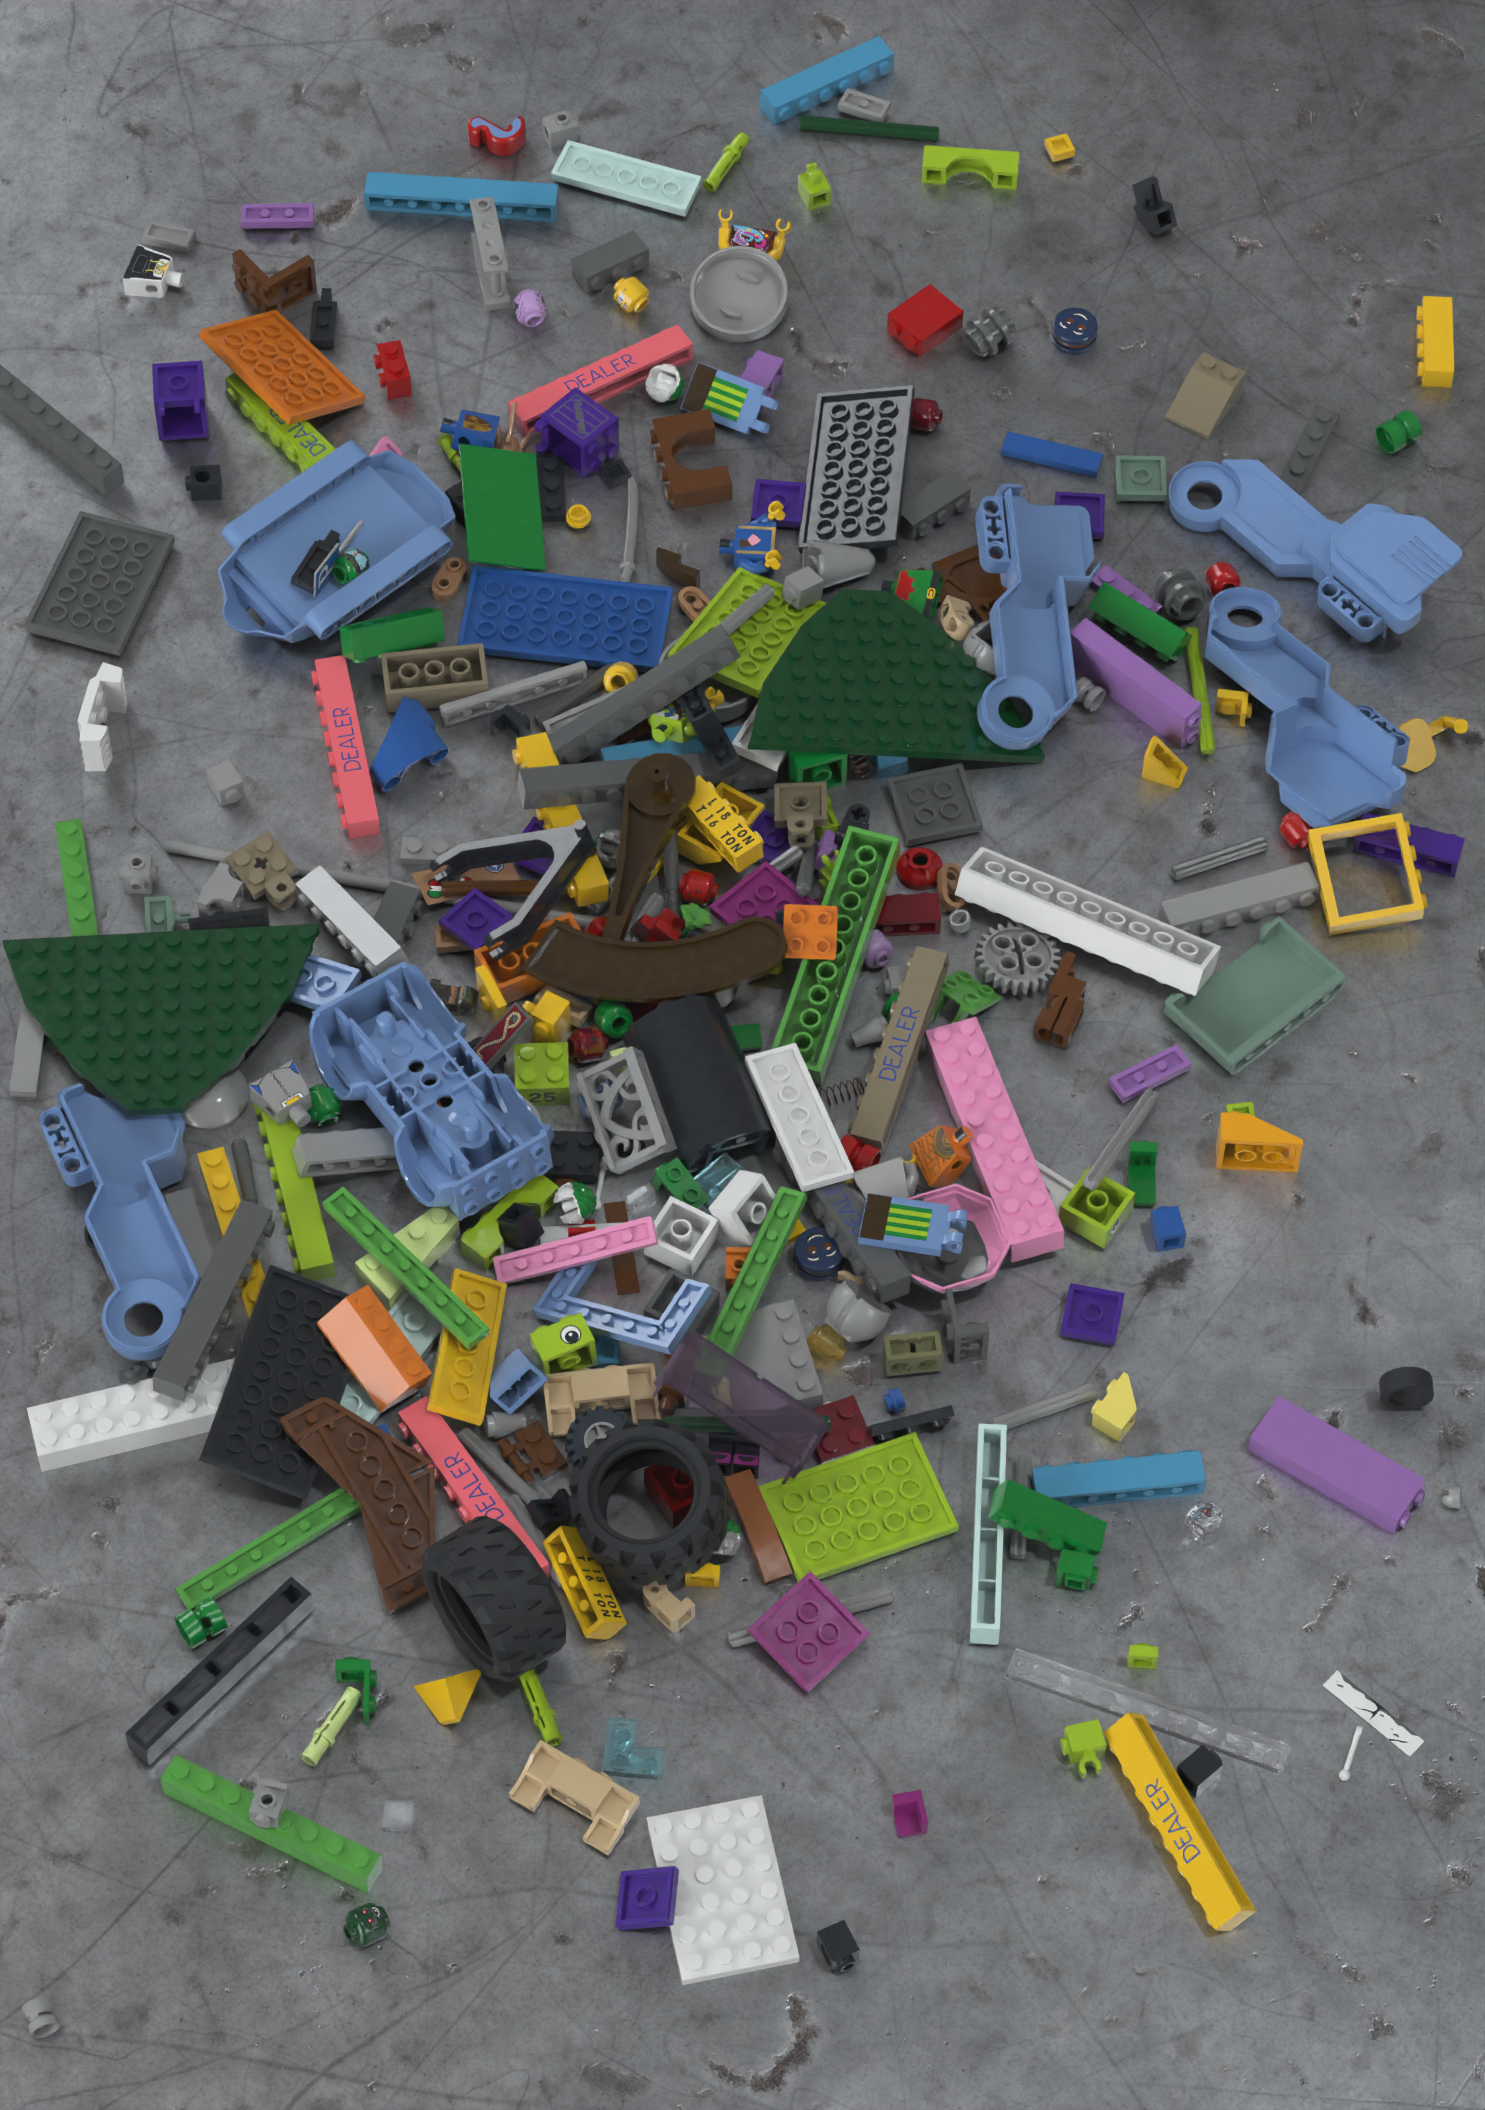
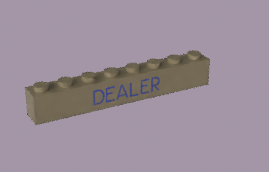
M917 946L914 955L910 954L908 957L906 978L902 977L900 980L898 1000L893 1001L890 1009L891 1020L889 1025H884L881 1036L883 1040L881 1048L877 1047L874 1053L873 1063L875 1065L873 1070L868 1071L866 1075L865 1093L859 1096L856 1110H858L856 1118H852L848 1126V1134L861 1140L862 1146L870 1144L884 1153L923 1043L925 1031L930 1023L950 966L948 954L945 952Z

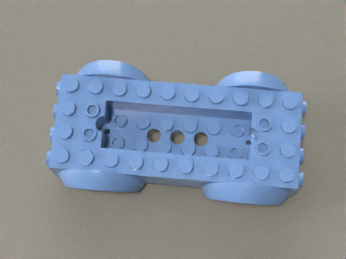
M403 961L396 966L388 968L378 976L368 979L351 991L343 993L333 1001L321 1005L312 1012V1019L309 1025L312 1054L323 1082L327 1087L334 1088L336 1097L346 1101L363 1100L392 1135L400 1172L414 1197L428 1207H450L458 1219L462 1220L467 1216L474 1215L479 1209L498 1201L502 1196L514 1189L521 1188L526 1182L545 1174L551 1169L553 1163L550 1145L555 1134L550 1124L547 1122L544 1126L531 1110L507 1074H493L464 1039L468 1033L464 1022L460 1024L435 993L418 966ZM414 1062L424 1064L423 1070L417 1073L411 1072L409 1066ZM429 1079L437 1081L431 1086L424 1085V1082ZM442 1097L453 1100L452 1104L445 1108L438 1106L437 1102Z

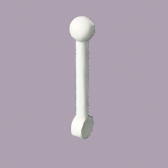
M603 1160L599 1162L600 1173L595 1193L597 1197L595 1211L601 1209L600 1196L605 1171L607 1170Z
M1357 1726L1344 1769L1339 1772V1778L1342 1781H1347L1350 1778L1349 1769L1363 1727Z

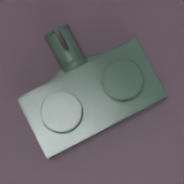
M171 895L144 897L146 933L174 931L175 924L189 923L188 919L191 918L190 912L174 914Z

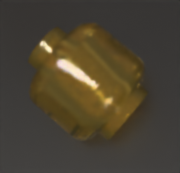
M823 1324L821 1327L816 1325L806 1340L811 1357L824 1365H830L834 1360L839 1363L847 1351V1348L843 1346L846 1339L828 1324Z

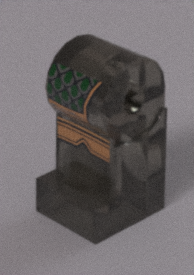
M430 978L429 984L453 1016L469 1017L475 1014L479 993L475 988L470 986L441 984V980Z

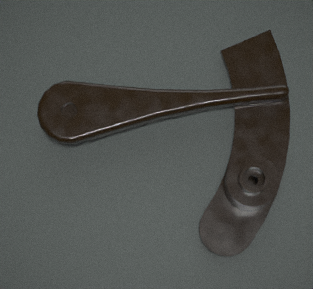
M671 753L649 755L637 762L626 778L618 863L603 937L575 929L555 920L521 967L523 973L551 986L579 995L589 996V1000L595 1004L602 1003L604 999L638 1003L662 1002L665 1000L675 1001L688 994L695 993L697 996L715 998L722 1007H725L734 999L738 986L769 974L780 966L786 956V938L780 926L775 921L766 917H748L712 932L673 941H624L629 924L650 876L695 796L696 778L691 766L683 758Z

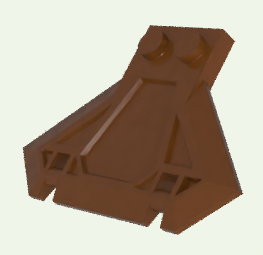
M978 544L932 563L933 569L931 570L941 571L944 577L938 604L941 605L947 595L969 602L971 606L970 611L980 623L988 621L990 619L989 612L994 603L1007 589L1001 584L1000 573H988L982 569ZM990 555L992 558L998 559L996 556ZM921 567V568H918V569H916V570H925V569H924L923 567Z

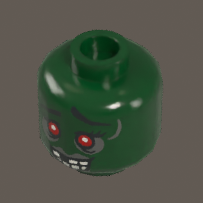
M366 1903L348 1912L346 1925L343 1926V1930L350 1942L354 1941L358 1946L366 1947L385 1938L387 1928L390 1927V1921L382 1906Z

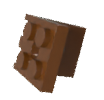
M241 249L232 253V269L235 273L234 285L237 291L241 294L244 293L254 308H258L262 313L277 310L282 314L317 293L315 264L309 255L268 277Z

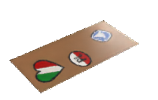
M507 863L470 869L452 881L521 879L513 864ZM444 865L434 872L431 869L412 873L427 905L462 897L442 896V884H439L434 878L435 875L443 872L448 865Z

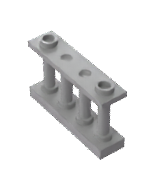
M494 197L471 199L469 202L475 232H471L486 311L511 308L504 274L509 272Z

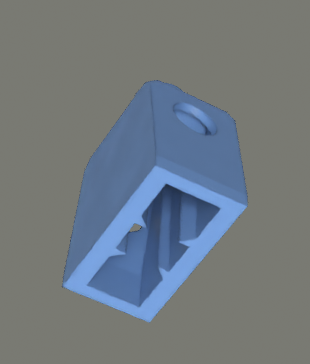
M516 1349L511 1355L505 1357L504 1361L492 1372L490 1397L511 1415L548 1380V1377L524 1352Z

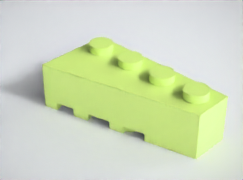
M432 1207L394 1234V1236L429 1269L435 1261L441 1259L460 1237L459 1219L448 1207ZM367 1253L355 1262L357 1280L363 1287L369 1285L389 1312L406 1289L370 1253Z

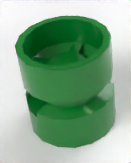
M1403 410L1395 415L1393 420L1388 419L1377 426L1375 436L1380 447L1385 452L1394 454L1405 447L1406 444H1410L1422 436V427L1414 413L1409 410Z
M210 1596L195 1604V1610L188 1608L174 1616L179 1632L191 1649L207 1641V1635L214 1637L228 1629L221 1610ZM203 1618L206 1623L202 1624L200 1619Z

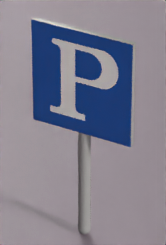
M363 520L357 523L340 547L339 543L334 546L314 572L313 597H317L333 576L332 567L337 556L343 552L364 524Z

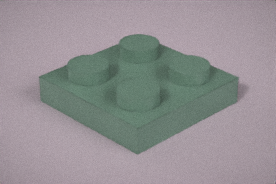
M1115 456L1116 501L1167 500L1165 456Z

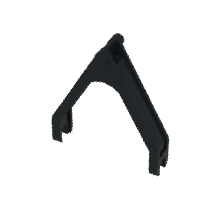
M580 819L570 826L461 843L431 861L429 867L434 872L440 867L448 865L443 872L434 876L437 882L442 884L443 881H452L470 869L539 858L553 860L551 866L514 918L485 936L484 941L488 949L496 943L503 941L500 947L489 952L493 959H500L530 940L588 857L597 853V848L586 822Z

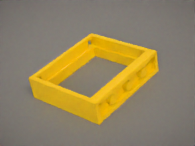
M1402 813L1308 830V844L1316 879L1320 886L1319 893L1329 936L1423 919L1424 909L1428 908L1425 893H1420L1419 885H1422L1421 873L1419 869L1415 870L1413 861H1416V852L1414 845L1409 846L1410 826L1408 821L1404 822ZM1396 828L1413 904L1339 917L1322 842Z

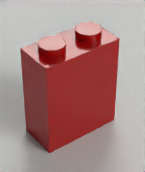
M929 284L888 313L887 330L893 337L903 342L910 351L922 357L963 327L964 311Z

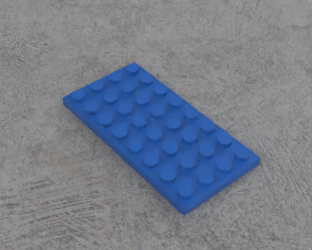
M473 565L457 646L483 643L484 654L567 664L585 661L586 666L603 667L608 663L613 665L617 662H627L633 665L639 672H648L659 665V660L663 653L673 598V587Z

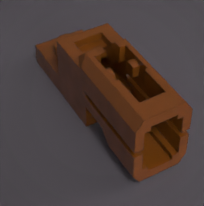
M1068 951L1065 952L1047 991L1046 1007L1041 1009L1034 1024L1033 1036L1036 1039L1049 1043L1053 1034L1056 1033L1052 1045L1060 1048H1068L1083 1016L1087 983L1075 978L1078 972V966L1075 965L1076 954Z

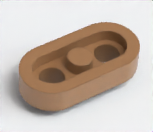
M451 557L443 562L432 582V595L435 599L446 602L455 598L467 577V564L463 559Z
M694 586L685 587L678 594L679 607L692 622L696 620L710 603L708 597L699 588Z
M951 862L944 864L937 873V893L939 895V904L942 908L949 912H954L965 904V900L955 895L962 868Z

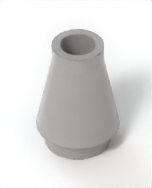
M883 1015L872 1017L858 1029L849 1033L856 1048L883 1041L881 1038L884 1025L887 1024Z
M491 1411L489 1415H484L483 1425L486 1437L497 1439L526 1427L525 1414L522 1412L510 1415L507 1412Z

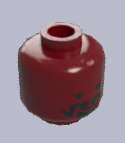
M915 398L911 429L927 432L933 431L937 424H941L943 411L939 409L938 403L935 400Z

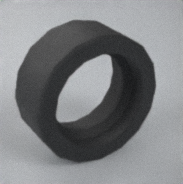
M1395 1368L1385 1372L1380 1377L1381 1402L1390 1409L1399 1411L1419 1409L1428 1405L1433 1400V1379L1430 1372L1423 1368Z

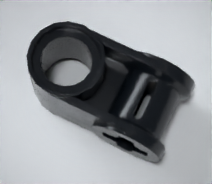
M853 804L848 808L834 838L837 850L841 849L848 826L869 830L870 811L867 806Z

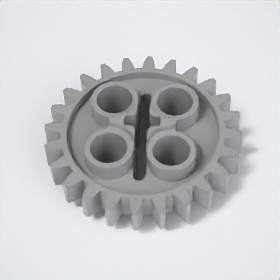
M1009 921L1006 928L999 923L997 931L990 927L988 935L982 933L981 941H977L974 959H976L975 967L979 968V975H985V983L994 981V989L1000 985L1003 986V993L1008 989H1012L1014 995L1017 994L1018 990H1022L1024 995H1027L1030 988L1033 992L1037 993L1038 986L1046 989L1047 982L1052 983L1061 961L1059 957L1060 949H1056V941H1049V934L1042 936L1040 932L1032 930L1030 926L1024 928L1022 923H1018L1017 927H1013Z

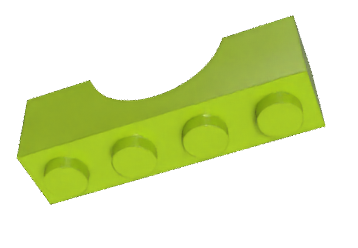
M924 145L922 183L946 184L952 176L958 173L974 172L987 178L993 188L1017 190L1020 152Z
M540 1175L526 1182L521 1188L514 1189L502 1196L498 1204L491 1211L487 1210L473 1228H469L463 1233L461 1237L462 1254L487 1272L494 1265L493 1257L505 1254L504 1240L501 1237L502 1230L497 1219L514 1202L533 1207L537 1217L542 1218L557 1204L554 1203V1198L559 1186L544 1175Z

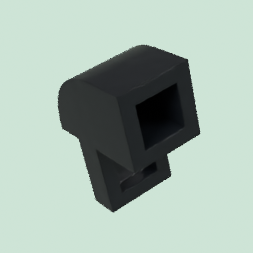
M1152 176L1132 185L1137 202L1133 206L1139 221L1149 232L1159 234L1178 226L1172 203L1162 199L1157 177Z

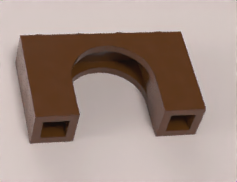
M710 409L652 419V429L648 430L649 441L651 445L655 444V462L661 464L659 468L661 482H666V500L672 502L673 509L679 510L732 500V482L727 465L702 470H691L679 465L674 459L678 453L685 449L715 443V425Z

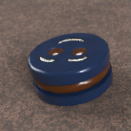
M1067 308L1060 311L1053 320V343L1058 349L1069 354L1087 352L1096 343L1097 320L1092 313L1082 308Z
M825 1227L810 1228L799 1235L794 1246V1263L801 1275L813 1281H826L837 1276L838 1271L842 1270L845 1257L841 1254L835 1239L828 1236Z

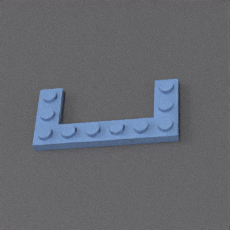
M599 1260L559 1270L532 1309V1312L537 1318L555 1323L567 1315H576L581 1312L591 1333L671 1355L711 1295L712 1289L709 1284L686 1278L659 1320L575 1298L599 1263Z

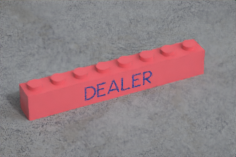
M678 324L664 329L658 334L644 338L634 345L622 348L610 356L603 357L586 367H581L575 372L559 377L551 383L537 387L527 394L514 398L508 402L509 419L512 404L515 402L517 403L514 426L524 438L529 432H537L535 431L534 424L541 419V414L573 388H578L595 402L600 403L645 382L650 374V370L657 365L671 364L678 367L693 360V343Z
M343 655L314 660L315 670L311 671L313 686L318 685L319 690L315 691L317 706L323 707V711H319L321 726L327 727V731L323 732L325 746H331V752H327L329 766L335 767L336 771L332 773L334 788L339 787L340 793H336L338 809L343 808L344 814H340L342 830H348L349 839L380 834L379 817L346 659Z
M425 1396L399 1411V1424L397 1425L399 1433L405 1440L409 1438L413 1444L412 1449L432 1460L431 1465L427 1466V1469L435 1466V1481L439 1480L443 1485L442 1490L448 1501H454L459 1507L457 1511L461 1519L467 1523L477 1516L485 1515L502 1522L520 1538L535 1557L547 1578L550 1577L548 1561L439 1413L427 1410L429 1398Z

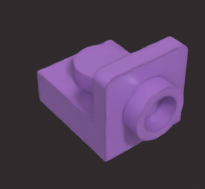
M825 829L815 849L814 869L818 870L825 867L822 862V855L824 854L830 859V862L835 859L836 856L834 854L837 848V844H834L835 832Z

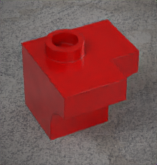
M665 907L655 917L644 914L633 924L630 930L644 942L673 941L679 939L681 936L680 932L686 922Z

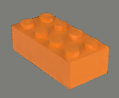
M571 912L541 923L526 944L500 959H493L489 952L500 947L503 941L496 943L489 949L485 945L474 950L475 968L481 965H485L488 968L507 1004L541 991L547 985V983L523 973L521 967L555 920L581 930Z

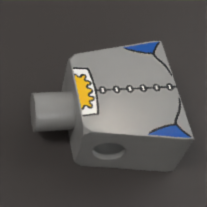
M293 1060L249 1084L251 1100L278 1125H283L293 1120L298 1127H302L310 1121L311 1116L307 1110L312 1107L311 1095Z

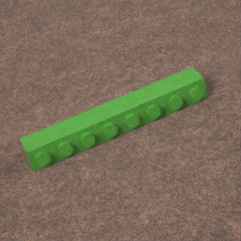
M176 1754L160 1778L164 1794L366 1893L370 1892L383 1870L381 1854L288 1809H285L279 1828L272 1826L270 1828H262L255 1825L254 1822L250 1821L249 1809L255 1793ZM263 1801V1804L265 1805L271 1804Z

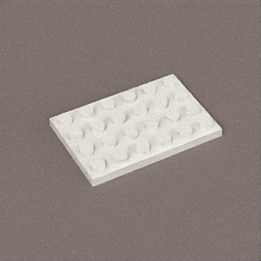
M762 1795L646 1818L656 1868L676 1866L679 1869L674 1925L669 1926L682 1985L799 1962L800 1957Z

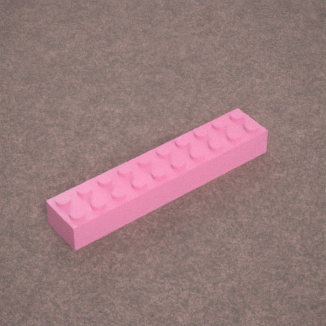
M977 1017L926 1030V1051L957 1129L965 1125L974 1134V1138L966 1146L972 1155L971 1163L985 1196L992 1198L1011 1242V1247L1008 1251L1011 1263L1064 1248V1229Z

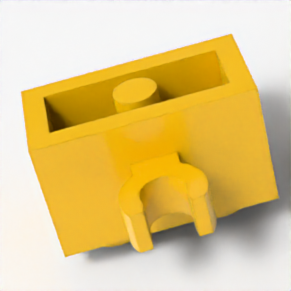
M546 991L537 1005L529 1001H525L522 1005L535 1020L531 1025L532 1043L565 1041L571 1032L570 1001Z

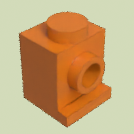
M726 1247L725 1290L732 1289L751 1247Z

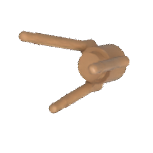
M515 402L512 404L507 436H504L502 440L500 424H498L496 449L523 452L533 432L527 433L520 446L518 439L512 436L517 403Z

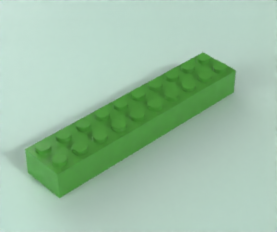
M848 826L821 904L838 907L836 959L802 960L772 1047L774 1049L796 1043L813 1082L819 1085L823 1083L901 853L899 838L853 826Z

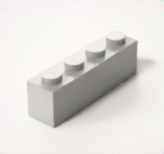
M385 1127L376 1129L359 1128L341 1132L334 1130L328 1133L317 1134L305 1133L297 1136L292 1150L300 1178L399 1169L394 1148V1138Z

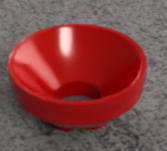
M914 847L900 855L896 865V876L905 887L916 891H925L937 885V873L943 866V862L940 856L933 850L924 847ZM922 856L928 862L925 865L919 866L914 864L912 860L915 857Z

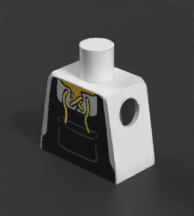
M137 245L123 276L125 295L162 298L165 296L169 285L181 288L184 282V273L174 271L173 259L170 256L141 245Z

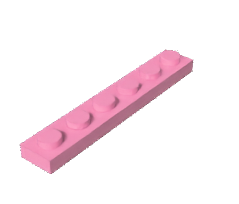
M651 1216L493 1257L497 1281L510 1284L658 1245L654 1220Z

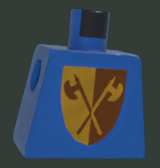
M461 410L458 421L443 417L440 432L454 436L451 447L459 451V444L493 448L500 417Z

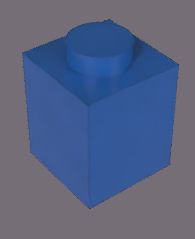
M1161 1206L1156 1210H1151L1149 1225L1157 1252L1183 1248L1186 1231L1178 1206Z

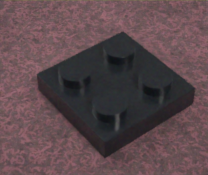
M554 1131L555 1137L550 1145L553 1167L543 1175L549 1180L573 1179L574 1181L598 1182L600 1145L594 1137V1132Z

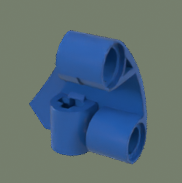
M403 696L388 732L370 767L369 774L384 792L395 788L402 780L407 769L414 763L426 757L431 764H436L442 761L449 753V748L435 732L433 719L419 701Z

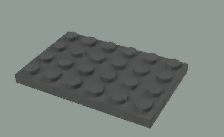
M80 511L24 624L25 631L120 656L175 542L174 535Z

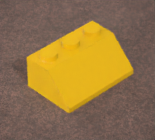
M723 782L716 788L717 794L722 799L726 798L737 816L740 814L744 817L748 827L765 809L764 804ZM690 820L677 834L678 853L691 861L701 865L721 862L724 858Z

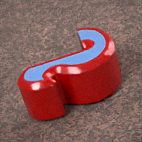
M481 116L471 118L467 124L469 142L475 147H480L481 143H485L487 149L494 155H512L520 150L526 141L525 120L521 116H518L506 130Z

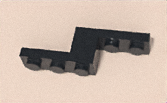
M698 684L678 697L680 705L721 780L727 776L734 775L738 770L744 768L700 685Z

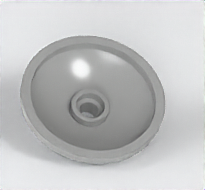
M237 1068L231 1072L228 1070L218 1079V1084L204 1096L199 1095L191 1102L189 1109L184 1113H180L187 1127L202 1131L217 1130L232 1124L243 1114L249 1101V1087L246 1078Z

